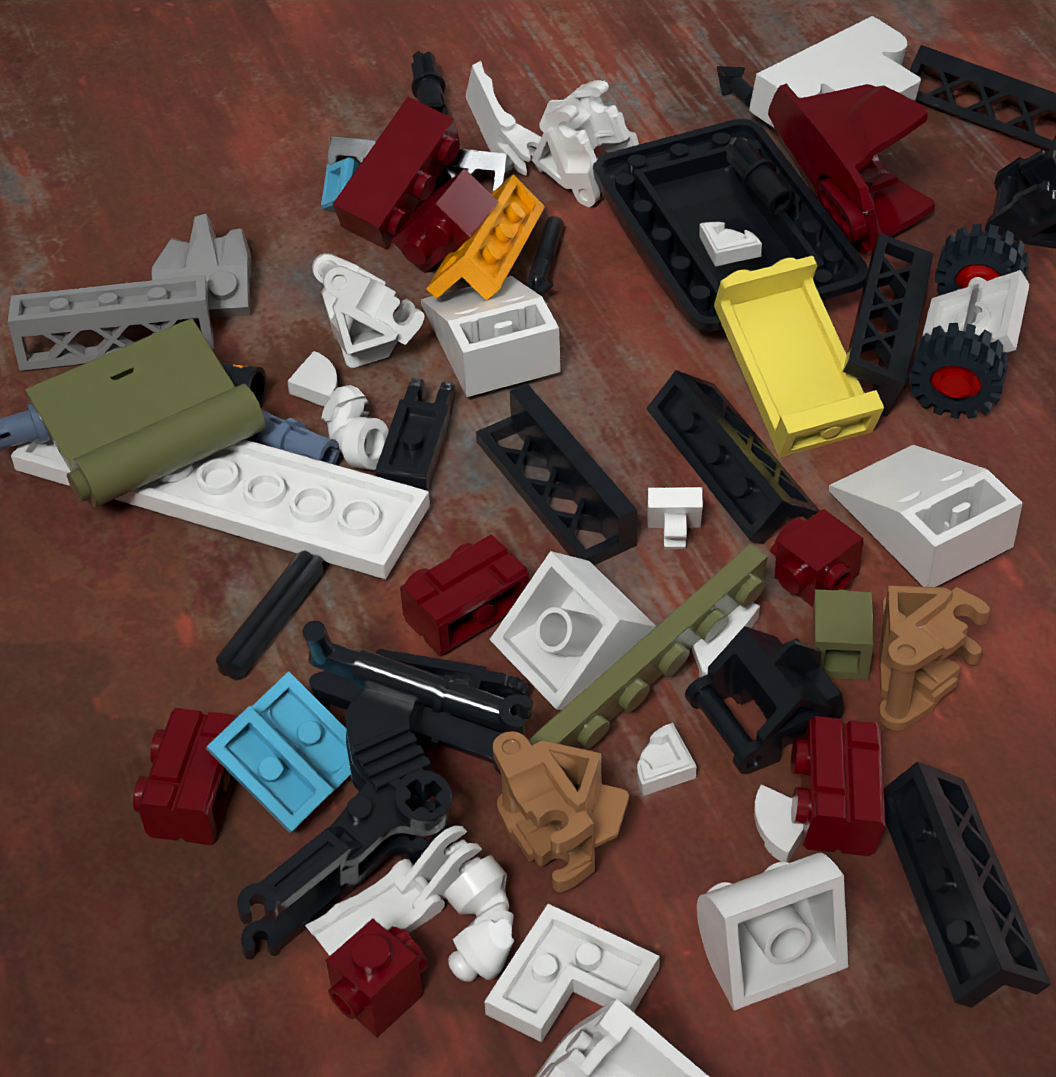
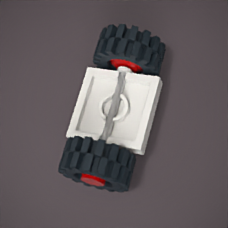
M973 224L971 233L964 226L957 230L956 237L951 234L946 239L945 246H942L935 273V283H938L936 290L939 296L931 299L920 344L917 345L909 376V384H912L911 391L914 397L921 395L919 403L925 408L931 403L935 404L933 413L940 416L944 409L951 411L950 418L959 419L960 412L965 411L969 419L977 416L978 408L985 414L991 410L992 403L997 405L1003 391L1008 367L1007 353L1017 348L1030 285L1026 279L1029 256L1028 252L1023 253L1025 245L1021 240L1012 244L1014 237L1012 232L1006 230L1003 236L998 235L999 226L990 224L989 232H983L982 224Z

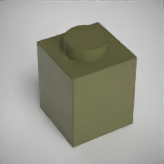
M815 589L811 623V646L817 647L821 651L820 667L830 679L869 680L873 652L872 592Z

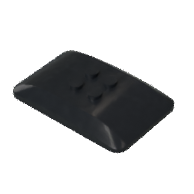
M736 119L608 152L599 156L593 164L594 178L626 235L664 292L693 327L706 331L723 329L714 308L722 279L739 270L755 271L770 267L786 258L798 260L809 256L814 257L817 268L813 281L822 301L857 291L864 286L868 271L866 262L768 133L757 122L747 119ZM739 137L745 138L763 159H769L775 164L776 174L796 195L795 202L789 210L780 215L771 214L755 192H749L743 187L742 177L726 159L727 152L725 148L729 142H734ZM723 222L725 223V229L735 230L745 234V230L753 233L762 243L761 257L715 266L699 237L700 223Z

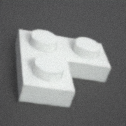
M547 904L484 1001L485 1013L487 1016L542 1042L573 992L603 1007L618 999L634 1012L659 971L660 956Z

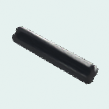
M306 550L301 551L283 571L216 657L218 671L223 676H229L233 680H239L244 677L323 574L322 560L318 555H312Z

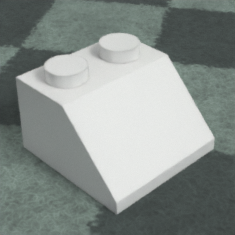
M550 551L494 632L490 641L555 709L562 710L650 633L656 625L590 561Z

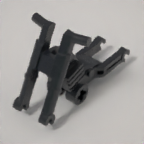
M308 622L302 631L310 651L308 660L313 667L324 670L310 677L311 694L328 711H330L331 705L347 710L346 748L354 787L357 788L358 794L351 798L347 807L329 828L323 830L262 881L248 885L240 892L237 900L238 914L241 922L248 924L241 935L242 951L245 958L253 959L255 957V942L261 939L267 941L270 955L277 956L284 946L307 928L306 924L320 918L346 897L356 885L360 884L385 859L399 854L401 858L409 859L415 864L432 841L441 832L450 827L451 788L442 776L431 771V762L428 757H425L424 750L421 745H418L415 736L430 741V745L438 748L442 745L493 763L495 770L501 775V771L493 757V742L500 734L513 731L524 735V719L531 718L533 701L520 694L503 698L454 681V677L447 674L442 677L368 650H361L359 652L331 641L322 622ZM451 714L456 715V716H459V717H462V718H465V719H467V720H470V721H473V722H476V723H479V724H482V725H484V726H487V727H490V728L499 730V731H501L502 733L497 732V731H494V730H491V729H489V728H486V727H483V726H480V725H477V724H474V723H472V722H469V721H466V720L457 718V717H455V716H452ZM431 796H434L436 798V804L427 800H429ZM409 834H412V835H415V836H418V837H416L415 839H413V840L411 841V840L409 839ZM433 835V840L428 842L422 836ZM255 904H263L265 916L261 920L251 922V907Z

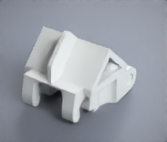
M602 80L582 84L564 100H551L548 102L539 124L543 135L532 158V162L562 187L572 189L577 201L587 207H591L599 201L601 193L593 175V164L597 161L593 149L601 146L605 151L612 152L639 145L636 132H630L627 129L622 112H618L615 105L604 106L600 96L609 90V85Z
M329 253L321 254L314 260L312 272L316 279L324 285L321 294L334 338L341 346L344 360L348 367L355 368L389 357L397 341L406 345L422 326L425 318L424 313L415 308L414 304L408 299H404L400 304V300L394 296L396 292L385 286L386 282L354 263ZM399 304H400V308H399L396 312H394V310H395V309L399 306Z

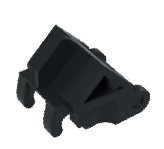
M1042 149L1029 158L1023 159L1020 156L997 172L994 182L997 196L993 215L987 219L985 232H989L991 224L999 226L997 234L1003 236L1006 230L1014 234L1017 241L1021 240L1025 244L1056 249L1055 150L1045 152Z
M746 626L738 632L708 666L707 675L696 679L685 691V698L689 704L695 709L700 708L733 752V764L741 774H749L780 762L782 749L787 745L793 744L795 738H804L810 719L815 716L840 719L844 711L842 693L820 667L821 651L819 648L802 643L798 638L782 644L776 636ZM733 698L737 704L741 705L751 700L755 701L767 719L764 725L757 731L755 740L751 739L724 703V699Z

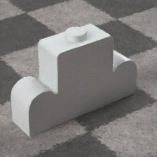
M871 16L757 73L749 111L774 127L768 116L769 107L778 87L786 83L799 98L870 84L873 86L884 85L915 101L921 79L902 67L907 47L906 38L895 29Z

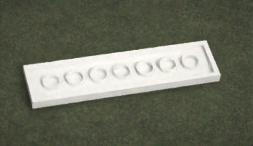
M50 435V441L39 443L38 439L20 444L12 453L11 458L15 470L70 486L67 473L71 471ZM248 440L236 443L115 499L294 553L306 550L312 555H318L322 561L385 580L430 507L429 491Z

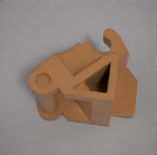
M888 586L887 597L884 598L882 605L883 625L879 646L880 693L885 698L880 704L879 720L886 728L900 731L910 727L932 713L937 703L947 693L957 687L960 665L949 660V656H959L969 665L979 663L981 647L974 640L967 637L968 625L955 617L967 616L974 623L984 625L988 621L990 607L980 598L958 587L950 591L948 588Z
M513 731L502 733L493 742V757L501 771L502 794L497 800L498 816L512 842L515 841L519 845L529 862L535 860L538 866H544L553 859L565 860L568 865L552 873V887L557 892L572 889L595 872V848L617 838L629 802V794L624 789L602 784L601 753L543 740L531 745L528 739L521 733Z

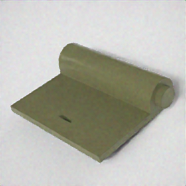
M192 318L25 389L27 398L71 471L67 473V479L74 495L79 502L88 500L95 508L261 433L266 428L262 409L251 389L246 384L234 386Z

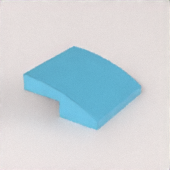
M289 671L252 707L249 706L206 747V750L289 833H292L351 775L346 748V728Z

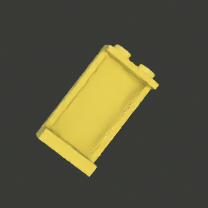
M813 256L798 260L786 258L778 261L773 266L755 271H736L721 280L714 303V308L779 458L872 433L884 409L877 390L864 393L857 377L843 372L847 354L814 284L813 277L817 263Z

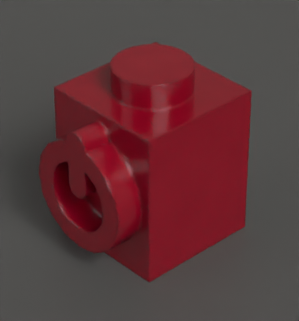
M824 508L808 520L804 517H797L785 525L777 536L774 545L770 548V553L776 556L774 578L779 581L787 592L798 595L813 607L815 589L845 590L852 579L859 575L864 538Z
M372 918L326 959L331 984L328 993L331 1000L345 1016L358 1020L377 1038L423 996L420 975L427 969L428 963L420 947L404 928L400 929L392 926L386 930Z

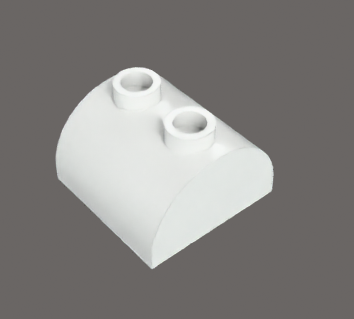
M816 853L791 863H775L763 873L733 884L729 882L717 884L706 894L699 896L697 900V918L704 949L710 966L734 1011L849 967L844 875L836 864L823 853Z

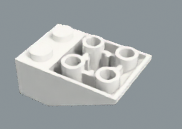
M506 277L500 290L487 301L472 286L443 293L437 299L434 296L421 299V305L466 397L560 372L559 326L543 297L514 277Z
M911 445L829 485V492L923 587H937L1014 547L1023 502L985 468Z

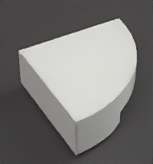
M723 222L700 223L699 237L715 266L761 257L762 243L753 233L745 230V234L735 230L725 229V223Z
M315 351L312 352L287 381L289 394L324 407L332 392L338 388L337 374L333 364L325 356Z
M673 722L655 731L650 737V742L640 755L637 765V781L641 796L696 778L697 766Z
M761 784L756 795L754 808L757 830L765 842L764 846L767 851L779 861L789 862L802 841L803 824L792 823V798Z

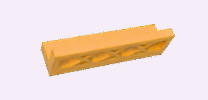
M514 174L491 193L499 202L471 238L446 255L426 288L436 299L461 277L486 301L500 290L545 208Z

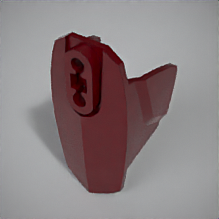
M787 83L778 87L771 101L768 116L812 193L854 248L866 258L871 256L879 233L891 237L935 210L933 199L900 181L896 174H891L881 164L877 156L879 152L893 145L928 120L927 108L884 85L873 86L864 84L799 98Z

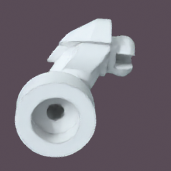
M351 385L338 387L332 392L321 416V420L327 422L329 438L339 443V447L336 449L343 453L346 462L351 467L375 470L389 432L388 427L378 418H367L369 411H364V405L369 404V402L357 387Z
M492 855L481 859L470 867L444 892V896L459 915L476 914L477 917L453 939L458 951L453 952L448 958V965L451 971L464 982H472L477 978L478 974L486 980L492 981L503 970L514 943V939L511 937L514 915L508 912L510 905L505 893L507 873Z

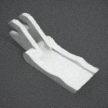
M480 61L472 65L465 98L490 151L507 153L514 162V168L517 172L526 176L527 168L524 160L530 163L536 151L531 146L537 148L541 137L515 123V118L503 110L494 94L492 79L484 73ZM535 164L536 168L542 174L543 170Z
M455 825L445 829L432 841L414 865L409 859L399 861L377 883L358 895L337 903L327 914L305 926L316 937L329 956L372 918L386 930L389 927L395 926L400 929L404 928L410 933L443 910L445 906L443 900L446 898L444 892L459 876L481 860L479 857L467 861L480 852L482 848L477 843L467 844L464 839L451 844L467 832L463 826Z

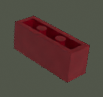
M407 97L334 201L333 207L341 227L387 250L392 243V238L410 218L420 201H425L429 198L435 187L436 178L444 166L450 165L457 157L460 149V139L454 119Z

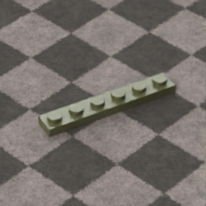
M750 543L528 739L530 744L533 745L543 740L579 749L582 746L590 749L596 745L608 731L610 721L623 709L627 713L636 709L648 695L650 685L662 674L670 677L682 667L693 645L700 639L705 642L711 641L723 629L728 620V615L739 605L747 608L760 596L765 587V582L762 579L768 556Z

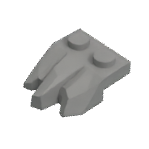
M206 214L196 216L190 242L171 238L152 267V280L206 275L210 318L250 316L252 264L251 252L242 228L233 229L226 236L216 238L208 216Z

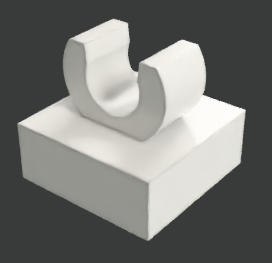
M702 487L648 488V528H664V549H686L687 528H701L703 509Z

